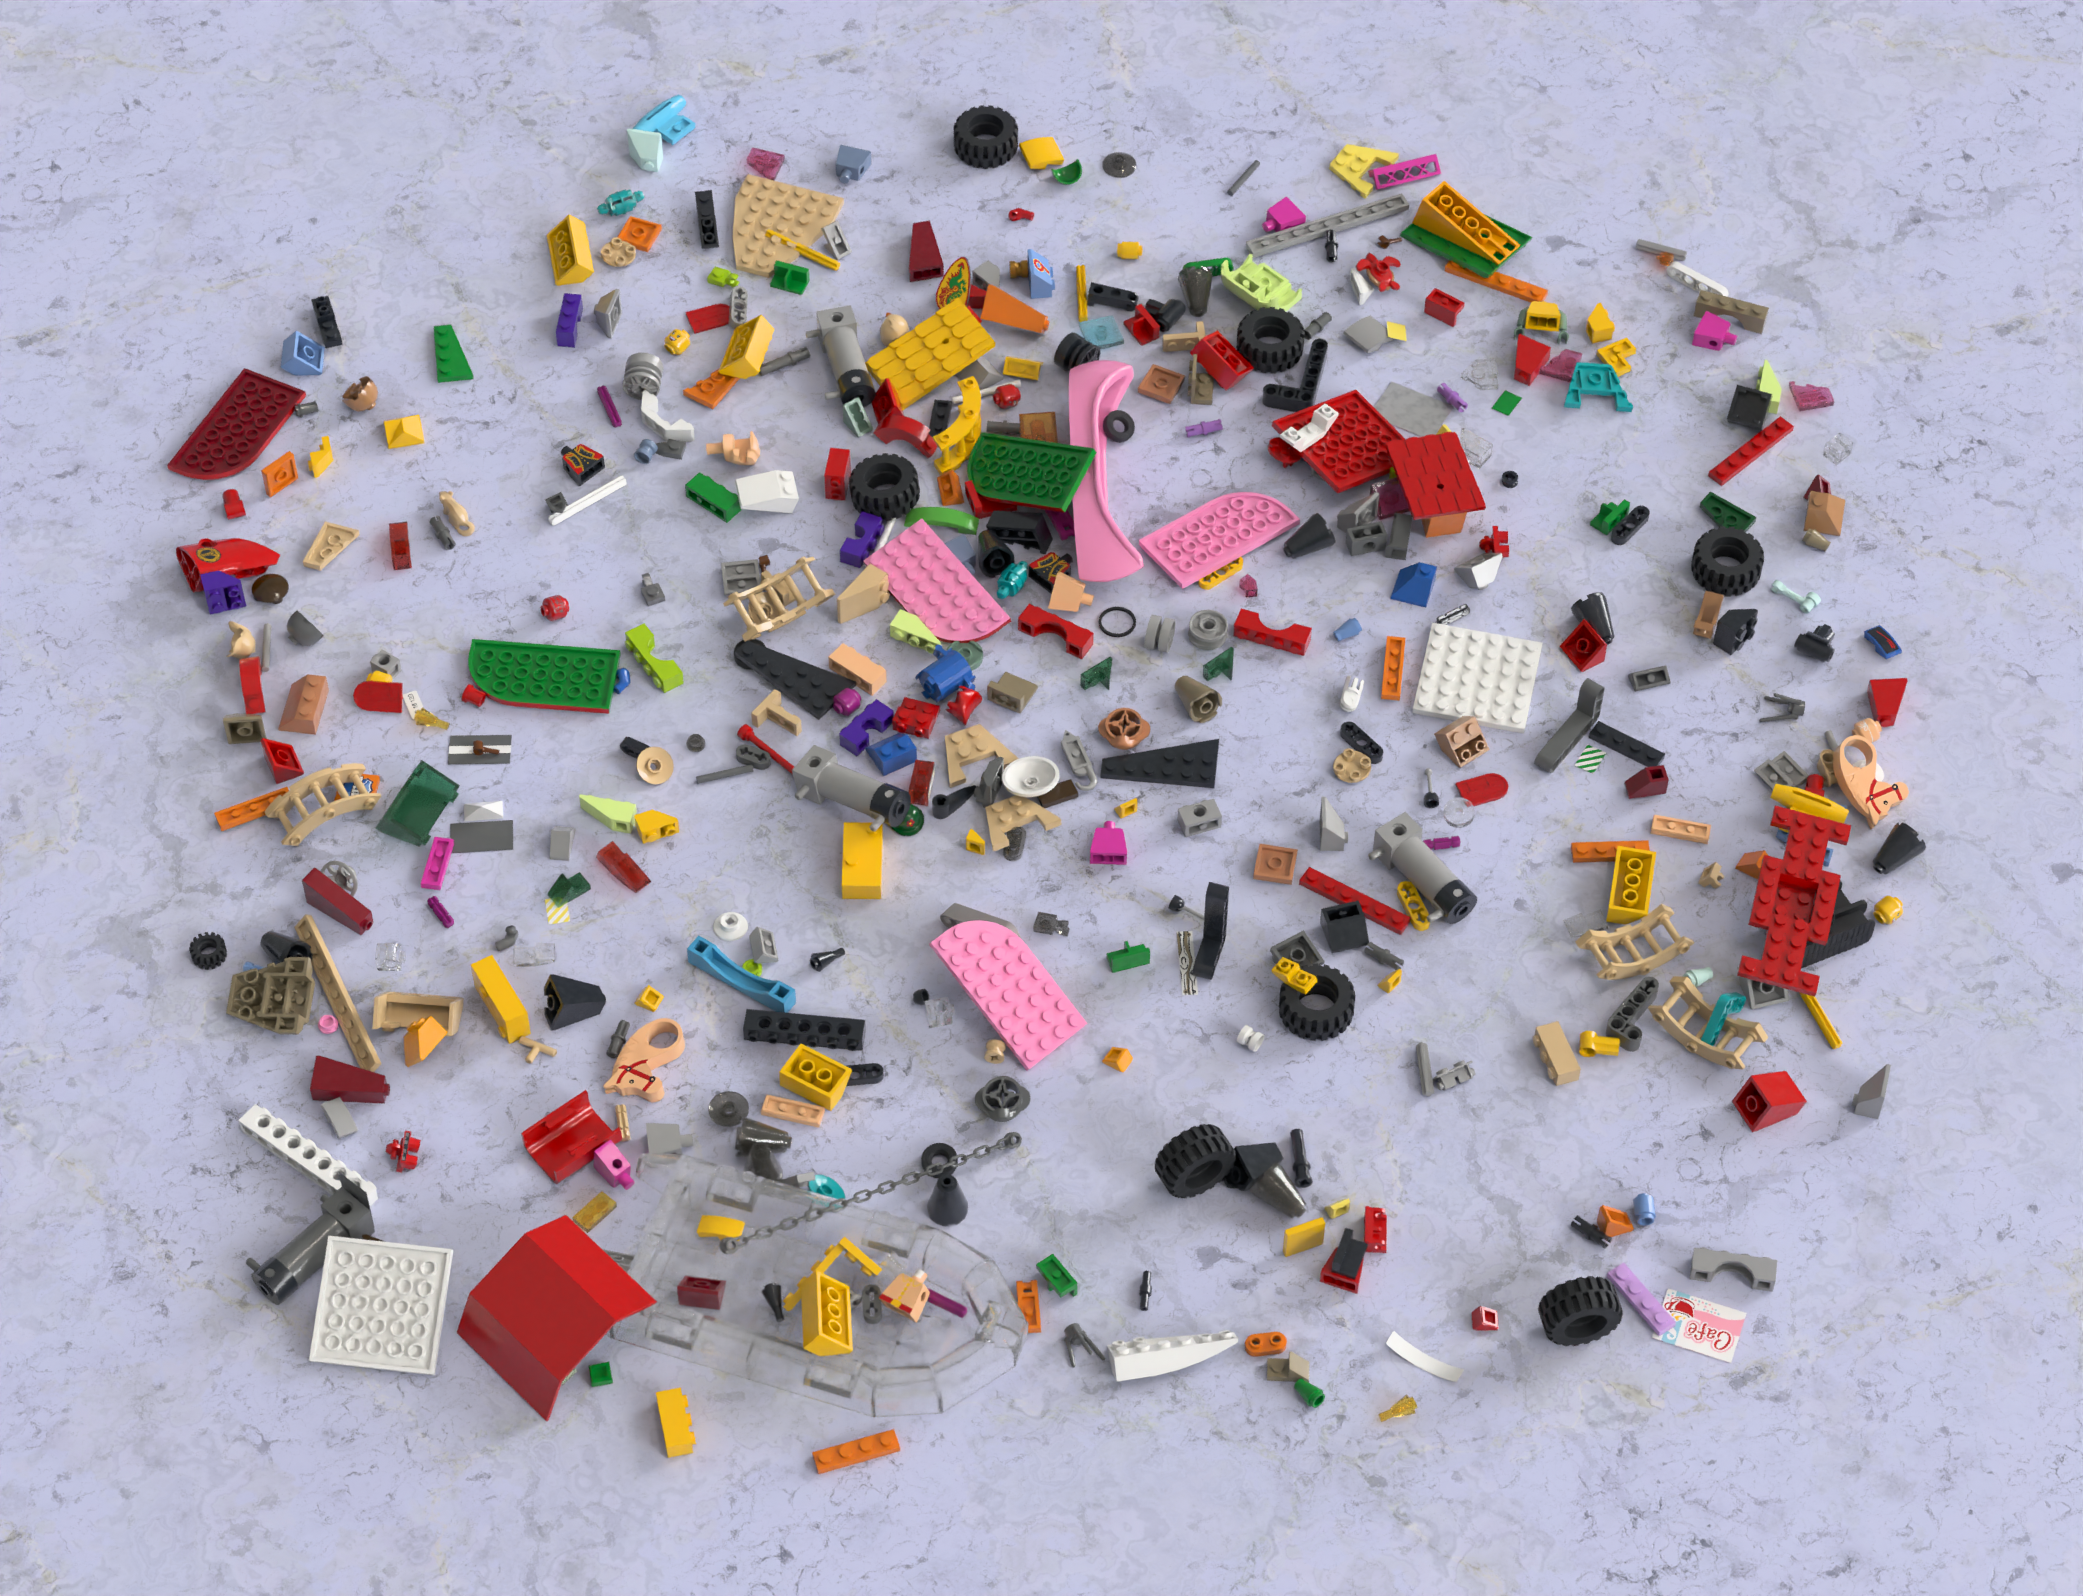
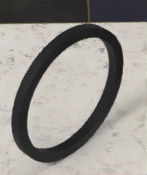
M1110 607L1104 610L1099 617L1100 629L1111 637L1127 636L1136 626L1134 614L1124 607ZM1110 611H1124L1132 617L1133 625L1124 633H1111L1102 626L1103 616Z

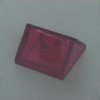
M1397 477L1370 485V495L1376 492L1379 493L1377 512L1379 520L1392 517L1394 513L1402 514L1410 511Z

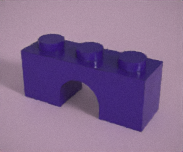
M564 293L556 328L557 346L575 348L578 336L577 322H581L583 313L582 294Z
M861 512L855 523V536L860 537V539L846 538L840 549V562L861 568L864 560L869 557L871 549L875 548L877 538L884 531L881 517Z
M877 699L872 704H868L859 716H855L847 727L842 728L839 733L840 746L855 756L860 755L869 746V733L866 730L875 729L883 733L892 724L894 710Z

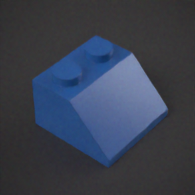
M897 733L865 748L883 776L917 762V748L907 734Z

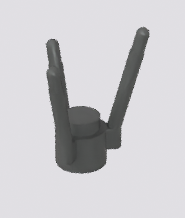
M1774 693V697L1765 696V700L1788 705L1787 712H1791V714L1761 718L1759 721L1798 719V715L1803 716L1805 701Z
M1078 1323L1070 1324L1065 1328L1064 1332L1067 1337L1064 1338V1342L1067 1345L1072 1367H1075L1076 1364L1071 1344H1082L1089 1355L1093 1353L1090 1349L1091 1347L1101 1360H1105L1104 1355Z

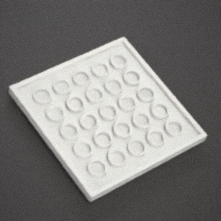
M1432 623L1412 713L1453 721L1462 716H1475L1480 726L1524 734L1543 643Z
M328 1236L309 1361L435 1375L453 1250Z

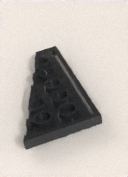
M748 640L735 651V656L818 720L833 707L835 695L845 688L853 689L856 686V681Z
M1219 739L1103 758L1100 778L1215 788Z

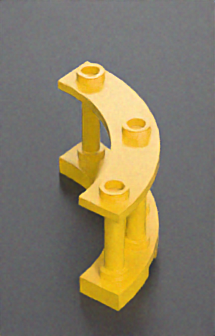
M974 376L957 382L963 397V404L958 406L959 416L949 428L933 436V440L942 451V457L934 460V466L940 476L950 470H957L966 459L969 460L971 451L981 434V394ZM954 444H956V445L949 451V447H951V446H953Z

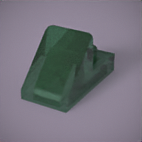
M1228 648L1203 665V678L1209 681L1212 678H1216L1221 672L1232 680L1234 648Z
M1108 657L1083 672L1080 676V686L1086 690L1101 682L1109 690L1112 675V658Z
M580 872L569 879L562 873L547 894L559 908L591 890V885Z

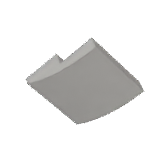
M1372 316L1360 319L1343 333L1366 353L1377 351L1380 349L1381 344L1393 341V338L1388 337L1387 328Z
M758 559L721 563L724 595H730L734 592L741 593L760 585Z
M1785 751L1773 760H1766L1754 770L1772 790L1775 784L1798 788L1807 781L1809 776Z

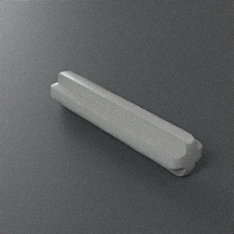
M1638 239L1636 243V249L1685 261L1687 252L1661 244Z
M1420 1042L1416 1045L1421 1088L1422 1094L1428 1097L1434 1094L1428 1045Z

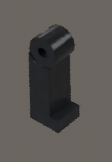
M1091 282L1087 306L1094 307L1096 303L1123 308L1125 311L1132 312L1135 310V306H1137L1139 296L1132 291Z

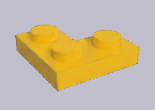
M1626 337L1598 349L1596 355L1604 364L1612 365L1616 375L1619 377L1631 371L1630 364L1624 358L1636 354V348Z

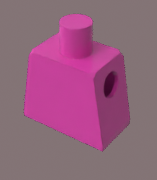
M1286 196L1267 210L1266 221L1262 223V227L1265 232L1271 230L1275 232L1306 223V215Z
M1706 311L1694 332L1692 345L1719 351L1724 343L1734 346L1737 335L1729 333L1730 322Z
M1113 821L1104 822V828L1095 829L1090 849V864L1127 865L1124 831L1121 828H1115Z
M611 1140L594 1151L593 1167L613 1188L621 1184L625 1190H628L634 1185L635 1181L630 1177V1163Z

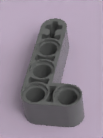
M1653 977L1642 979L1608 1020L1606 1036L1619 1038V1046L1627 1051L1634 1052L1640 1047L1642 1031L1634 1024L1656 999L1659 988L1658 980Z

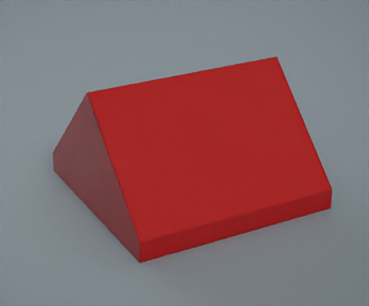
M885 378L876 392L875 399L871 403L878 424L888 416H905L896 389L889 378Z
M1583 619L1560 645V648L1578 669L1584 672L1605 661L1607 644L1590 624Z
M265 738L260 740L265 760L276 784L304 774L292 745Z

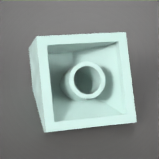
M628 128L627 136L631 158L641 170L658 172L663 160L661 133Z

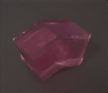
M1247 574L1240 579L1239 588L1245 592L1246 597H1257L1258 588L1256 580Z

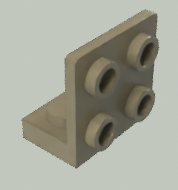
M1194 354L1193 361L1190 360L1189 371H1192V373L1189 372L1188 384L1192 386H1188V396L1191 397V404L1212 405L1214 377L1208 373H1196L1197 354Z
M1005 672L998 683L990 681L987 685V700L1021 714L1037 691L1038 685Z

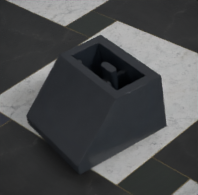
M1728 610L1717 622L1713 644L1729 655H1732L1736 650L1739 651L1743 647L1744 642L1747 639H1752L1755 634L1754 627L1758 621V610Z
M1359 900L1321 909L1320 924L1331 953L1367 946L1369 937L1365 915Z

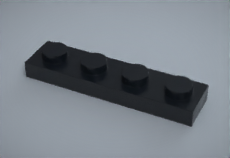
M1600 721L1596 723L1589 733L1590 739L1647 767L1659 766L1665 758V753Z

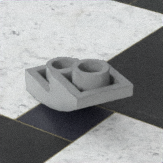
M340 1097L321 1104L328 1123L332 1124L338 1139L358 1131L351 1114Z

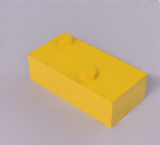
M844 822L842 899H881L883 824L876 831H872L870 825L873 822Z
M493 955L470 964L474 987L499 1026L500 1036L506 1038L508 1043L511 1044L522 1036L530 1035L527 1011Z

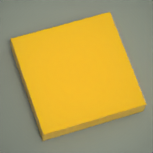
M1323 1217L1284 1231L1283 1253L1285 1257L1323 1244L1325 1232Z

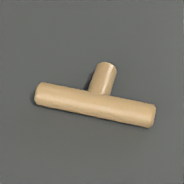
M522 1036L519 1039L520 1044L532 1048L525 1059L529 1064L533 1063L539 1052L552 1057L557 1054L556 1049Z

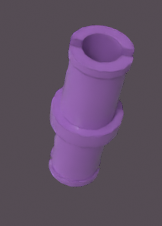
M1441 383L1443 389L1438 386L1437 392L1446 399L1448 404H1452L1459 412H1464L1461 406L1466 410L1468 404L1459 397L1456 391L1451 390L1446 383Z
M1221 419L1210 422L1202 421L1200 424L1186 426V435L1189 438L1223 430Z

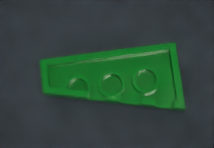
M452 325L434 326L438 383L474 379Z

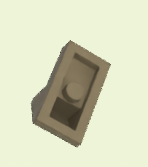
M1289 1351L1288 1359L1267 1358V1381L1297 1382L1302 1378L1309 1382V1361L1291 1351Z

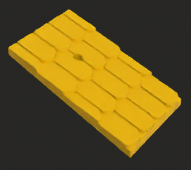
M957 298L936 311L933 316L916 325L913 330L890 343L888 347L870 357L865 364L869 373L880 386L885 378H889L898 393L902 409L904 410L993 349L995 341L963 302Z

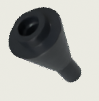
M841 947L834 951L812 953L810 959L811 967L820 972L836 958L845 955V950Z
M769 1283L764 1286L761 1293L774 1311L776 1321L781 1322L785 1320L781 1308V1285Z

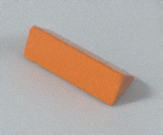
M953 470L937 477L943 506L964 503L960 479Z

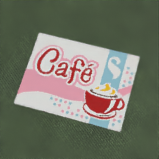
M1668 1288L1662 1307L1676 1321V1325L1660 1336L1654 1332L1652 1338L1731 1363L1747 1313Z

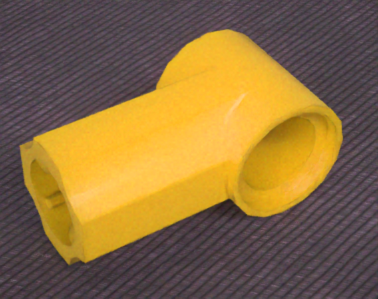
M1583 1031L1580 1034L1579 1053L1584 1057H1593L1596 1054L1618 1056L1620 1039L1598 1036L1593 1031Z

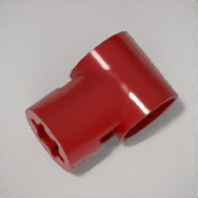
M235 489L226 490L222 494V498L225 503L224 508L227 519L246 516L238 491Z
M1818 774L1809 775L1804 790L1824 797V778Z

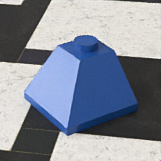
M1418 562L1400 569L1390 599L1426 608L1436 580L1437 566Z

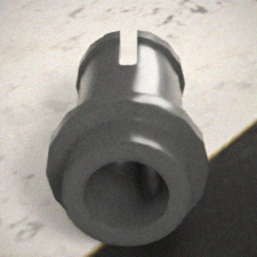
M316 401L301 405L298 403L297 406H294L296 416L303 417L305 414L318 412Z

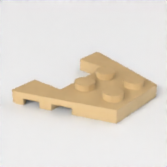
M980 724L945 736L950 788L966 783V776L961 769L962 766L995 755L997 758H1004L1005 769L1010 763L1018 759L1017 756Z
M1015 795L985 807L993 851L1009 846V839L1004 834L1005 832L1038 820L1046 831L1062 825L1060 817L1026 797Z

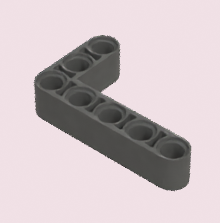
M1589 678L1583 682L1579 690L1576 710L1538 753L1534 761L1535 765L1549 773L1554 772L1599 718L1605 687Z

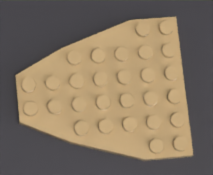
M748 174L735 197L733 246L736 270L768 278L774 275L776 260L790 264L800 254L799 251L794 250L796 244L787 241V246L781 244L780 237L773 235L771 238L765 236L768 229L773 230L795 243L798 242L809 248L823 235L821 228L836 220L844 204V198Z

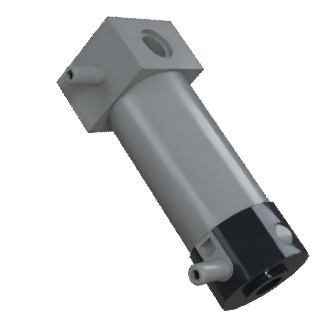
M851 305L817 311V330L806 331L805 334L806 338H819L822 351L828 354L836 379L837 391L825 393V399L841 398L842 404H845L859 397L863 408L868 406L875 399L876 392L857 339V323Z
M816 745L811 747L792 770L798 791L795 794L797 800L805 798L821 804L825 798H828L875 819L870 825L872 831H876L882 823L892 827L899 826L910 809L911 796L909 792L839 765L835 753Z
M1406 812L1377 828L1374 835L1373 852L1368 854L1369 859L1374 860L1378 858L1388 870L1397 867L1436 910L1427 916L1428 922L1432 923L1438 918L1443 917L1447 923L1455 924L1464 919L1473 910L1477 903V896L1421 840L1423 829Z

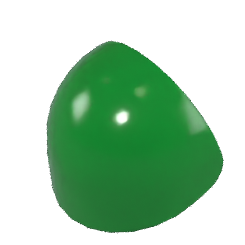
M1076 159L1073 163L1055 170L1052 168L1051 172L1059 183L1073 184L1080 179L1082 166L1079 159Z

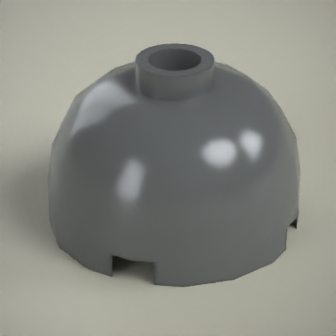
M298 610L291 615L287 622V631L290 634L288 638L295 645L299 643L303 646H311L324 636Z

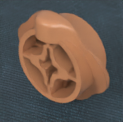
M1118 708L1112 711L1098 725L1100 735L1106 738L1113 747L1121 750L1136 747L1141 740L1149 736L1151 730L1149 723L1141 718L1138 712L1130 708Z

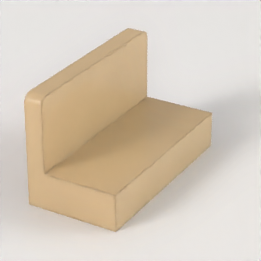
M766 570L761 573V581L766 578L772 579L781 573L772 576ZM785 580L772 586L784 607L796 600Z

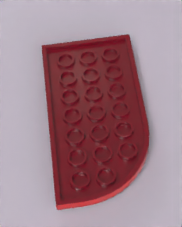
M244 368L167 464L168 470L189 478L202 480L220 479L239 473L250 466L261 455L295 411L294 406H297L306 397V392Z

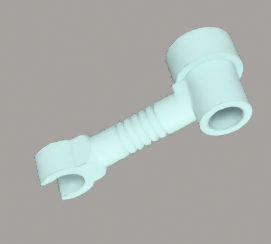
M1775 580L1772 584L1773 588L1771 590L1774 593L1783 594L1801 604L1800 610L1803 613L1808 614L1821 601L1820 597L1814 592H1809L1803 598L1786 588L1779 580Z

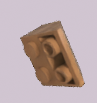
M1462 716L1434 733L1441 750L1459 768L1490 750L1475 716Z

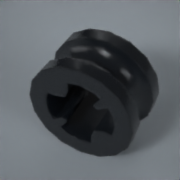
M1514 471L1504 472L1502 474L1503 486L1507 488L1516 487L1518 484V474Z

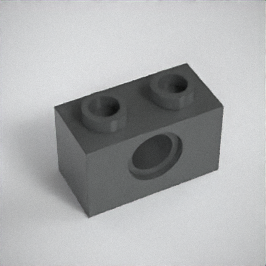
M1382 521L1352 527L1346 531L1345 543L1351 556L1386 549L1387 533Z

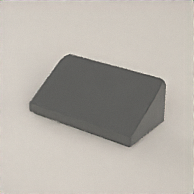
M1666 665L1628 674L1635 692L1671 684Z

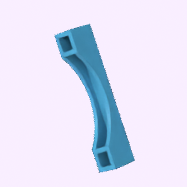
M698 935L687 948L688 962L770 1009L776 1012L788 1013L796 1004L795 989L779 980L764 979L746 971L730 960L715 944Z

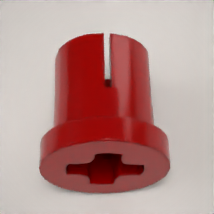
M468 684L461 700L465 703L470 702L481 707L486 699V693Z

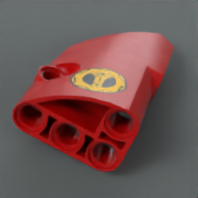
M203 538L199 543L176 548L177 560L193 593L204 591L201 574L219 570L228 575H234L237 579L258 576L265 573L269 566L277 565L280 554L272 549L240 538L213 541Z

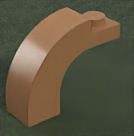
M1705 591L1698 618L1695 620L1694 635L1712 638L1724 595Z

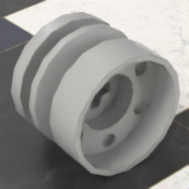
M642 352L628 357L622 383L625 393L638 400H642L644 390L657 396L660 391L663 373V363L655 355Z

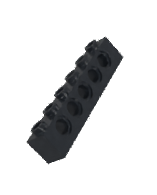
M746 1009L743 1026L744 1040L751 1042L783 1043L792 1046L803 1044L809 1047L838 1048L850 1051H863L866 1033L865 1020L752 1009Z

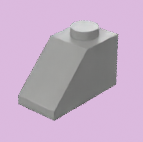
M989 260L973 270V283L985 291L988 289V284L1000 289V269Z

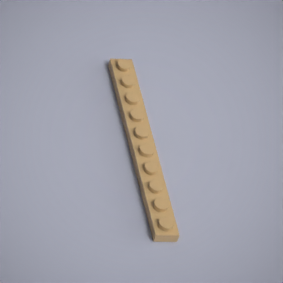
M305 914L294 928L300 940L311 946L310 950L313 953L312 966L360 1068L375 1072L381 1065L380 1059L312 915Z

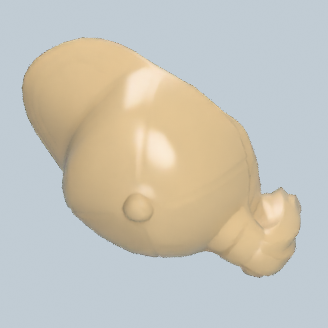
M229 621V628L234 632L231 640L230 654L226 657L232 656L238 659L249 657L255 652L256 643L254 637L246 627Z

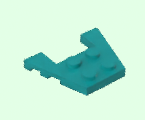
M1576 363L1564 403L1565 408H1580V394L1614 396L1616 411L1632 412L1633 405L1629 403L1626 391L1622 390L1620 380L1612 365Z

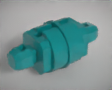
M631 189L616 191L605 199V203L599 205L597 210L600 215L607 214L608 211L611 216L626 214L637 206L636 202L642 201L645 197L642 191L632 193Z
M1020 561L1018 564L1011 563L1001 573L997 581V597L999 599H1005L1007 596L1013 597L1023 588L1024 583L1028 579V563L1026 561Z

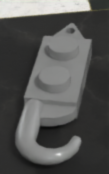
M1065 730L1061 747L1073 774L1088 776L1090 783L1086 786H1082L1078 782L1075 785L1083 791L1092 790L1097 784V777L1092 769L1088 755L1079 736H1074Z

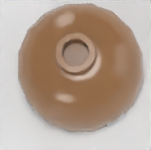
M368 376L359 379L360 383L357 385L353 383L343 394L344 399L342 401L354 411L371 410L376 405L375 401L378 397L377 387Z

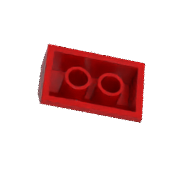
M1218 330L1203 337L1190 352L1192 356L1197 354V362L1225 390L1234 387L1254 369Z

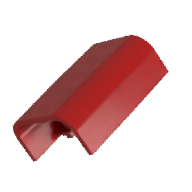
M586 1090L521 1133L524 1147L529 1155L556 1184L593 1161L594 1151L611 1140L616 1145L622 1140L621 1129L618 1127L612 1131L593 1110Z

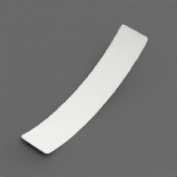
M1395 1331L1392 1332L1386 1342L1391 1349L1404 1359L1440 1378L1457 1382L1464 1369L1445 1364L1421 1352L1401 1338Z

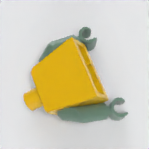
M1533 301L1529 307L1520 311L1517 322L1518 328L1514 330V339H1516L1518 334L1524 335L1523 328L1560 331L1557 343L1560 344L1562 338L1565 340V344H1567L1569 338L1568 333L1565 332L1567 331V316L1558 309L1557 304Z

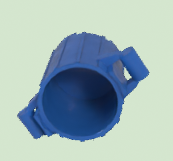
M936 645L933 655L938 660L921 670L915 677L916 680L919 678L924 689L921 692L926 699L931 697L936 703L957 691L959 686H965L972 690L976 688L972 684L976 676L972 675L971 668L965 658L957 651L952 650V648L945 651L941 645Z

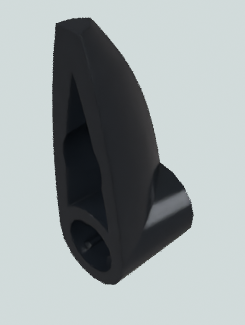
M976 785L959 789L947 796L943 794L934 796L932 799L933 816L937 819H945L974 794Z

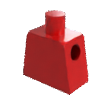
M1336 1247L1321 1270L1320 1282L1357 1294L1363 1260L1356 1279L1333 1273L1331 1271L1333 1259L1338 1249Z

